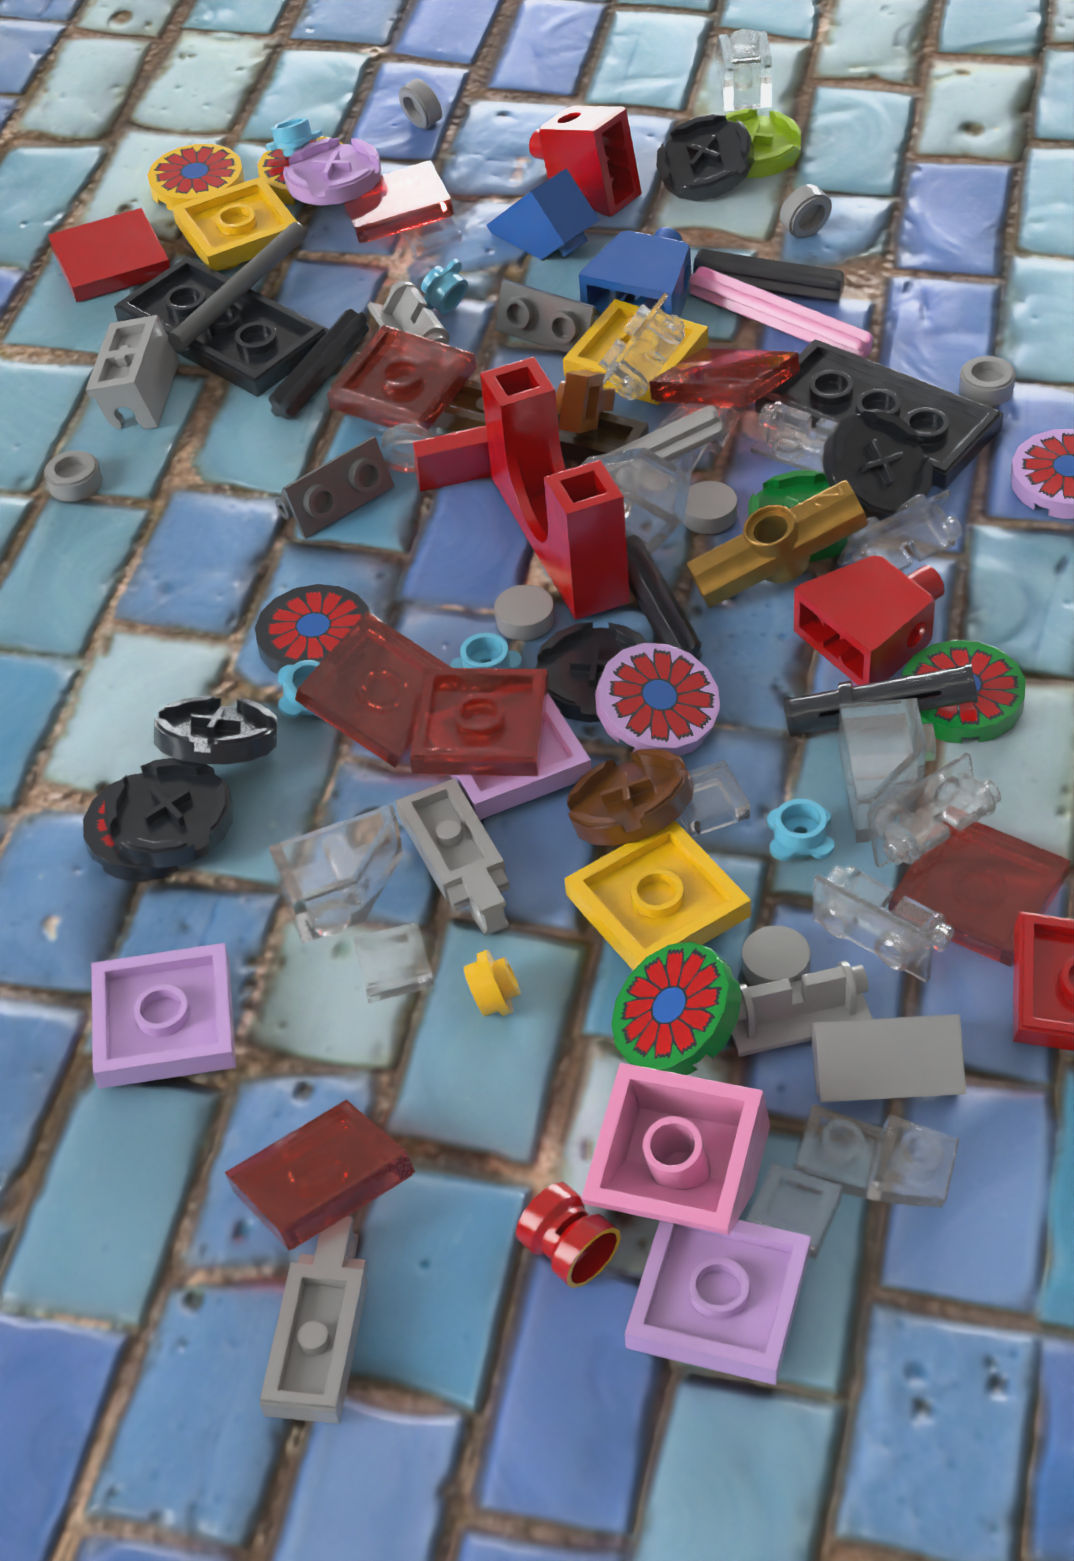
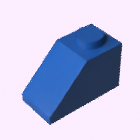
M567 168L530 191L486 226L495 236L542 260L557 249L565 257L588 241L584 231L600 220Z

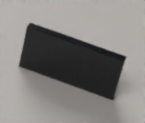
M187 256L114 306L117 321L158 315L167 335H169L230 278ZM249 289L183 351L176 349L175 351L201 367L259 397L288 376L329 329Z
M814 339L755 397V412L825 441L833 428L852 414H861L864 410L878 409L896 415L914 428L922 439L919 446L923 451L924 457L930 456L933 466L932 485L946 490L1002 429L1003 413L817 339Z

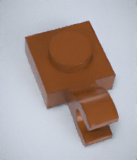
M590 370L566 373L565 381L563 380L559 384L556 393L557 414H560L559 430L575 433L595 430L598 426L599 413L613 411L616 388L603 387L605 373Z

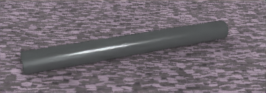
M292 222L168 335L170 345L178 351H183L306 238L307 234L304 227L298 222Z

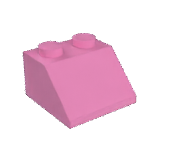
M620 1063L581 1197L583 1204L730 1235L754 1193L770 1129L763 1090Z

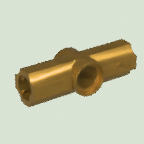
M845 480L790 509L781 505H768L759 508L745 521L742 534L687 562L686 566L705 603L711 608L764 579L772 583H786L795 580L808 567L810 555L869 524L854 491Z

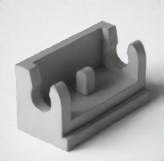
M158 315L110 323L85 391L89 398L96 399L106 420L117 429H121L124 422L123 415L117 409L119 407L131 409L135 413V419L144 430L157 428L180 359L175 349L170 345L168 335Z
M960 1014L815 1022L810 1025L816 1095H819V1102L966 1094Z

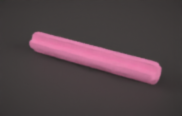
M699 267L690 276L689 292L694 297L807 343L817 339L863 358L870 355L872 351L873 336L868 331L707 267Z

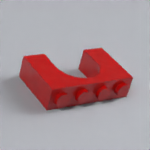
M530 357L481 372L480 377L492 480L573 618L578 620L630 603L624 496L601 460L566 470L560 446L556 390L535 357Z

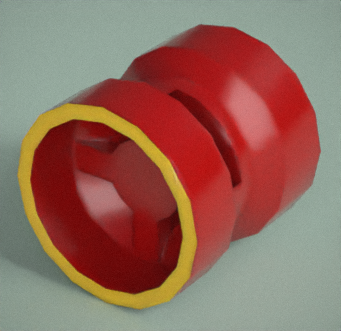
M564 1182L554 1183L541 1191L523 1211L515 1231L517 1239L533 1254L537 1256L546 1255L551 1259L552 1271L571 1288L584 1286L602 1272L613 1258L621 1239L620 1230L600 1214L590 1215L585 1210V1204H583L581 1196Z

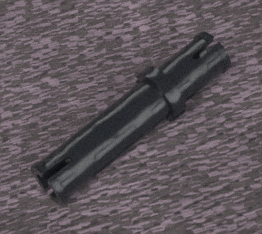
M971 663L853 686L852 681L838 683V689L783 699L786 723L791 737H795L797 734L845 726L848 732L860 729V723L915 714L921 711L970 702L972 704L979 703Z

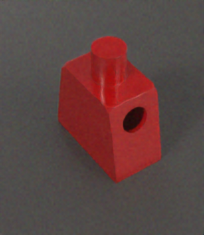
M572 106L543 124L540 129H537L532 134L529 141L530 154L534 158L544 160L548 180L567 168L594 211L611 217L642 194L626 108Z
M872 555L795 587L794 632L857 685L888 680L907 664L913 655L922 651L930 643L933 636L935 600L942 597L945 592L943 580L939 573L929 565H924L906 575L883 556Z

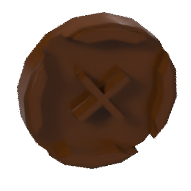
M640 749L629 753L632 761L624 762L617 766L614 759L606 760L583 775L570 791L567 799V806L570 811L568 815L578 837L593 845L617 846L644 839L671 824L682 815L693 797L694 783L682 758L662 749Z

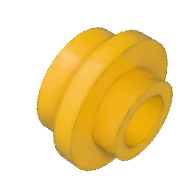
M487 949L477 953V961L464 966V973L479 1010L484 1017L498 1011L503 1017L513 1013L514 1009L511 998L520 995L521 992L506 957L494 960Z

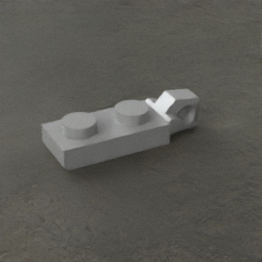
M453 778L395 800L397 813L443 897L446 901H450L453 909L458 910L469 906L473 919L484 936L509 927L504 912L506 902L501 895V892L510 889L504 860L456 779Z
M324 1214L315 1255L300 1254L297 1263H290L260 1397V1407L265 1417L340 1424L368 1286L366 1277L368 1265L366 1260L355 1259L358 1234H354L353 1217Z

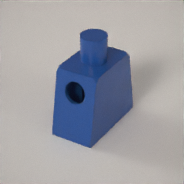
M661 227L654 235L629 230L622 231L579 273L580 301L595 306L600 316L614 299L681 318L691 284L689 282L691 276L690 246L683 242L681 235L676 230L670 227Z

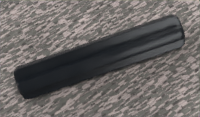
M707 249L699 250L693 263V273L703 266L765 291L827 301H838L845 285V276L841 270Z
M353 309L345 310L270 395L271 412L276 417L281 415L286 420L293 419L369 331V326L366 323L368 317L363 312L357 313Z
M630 535L626 538L629 588L661 644H668L689 652L697 660H700L702 657L700 652L702 643L642 539L636 535Z

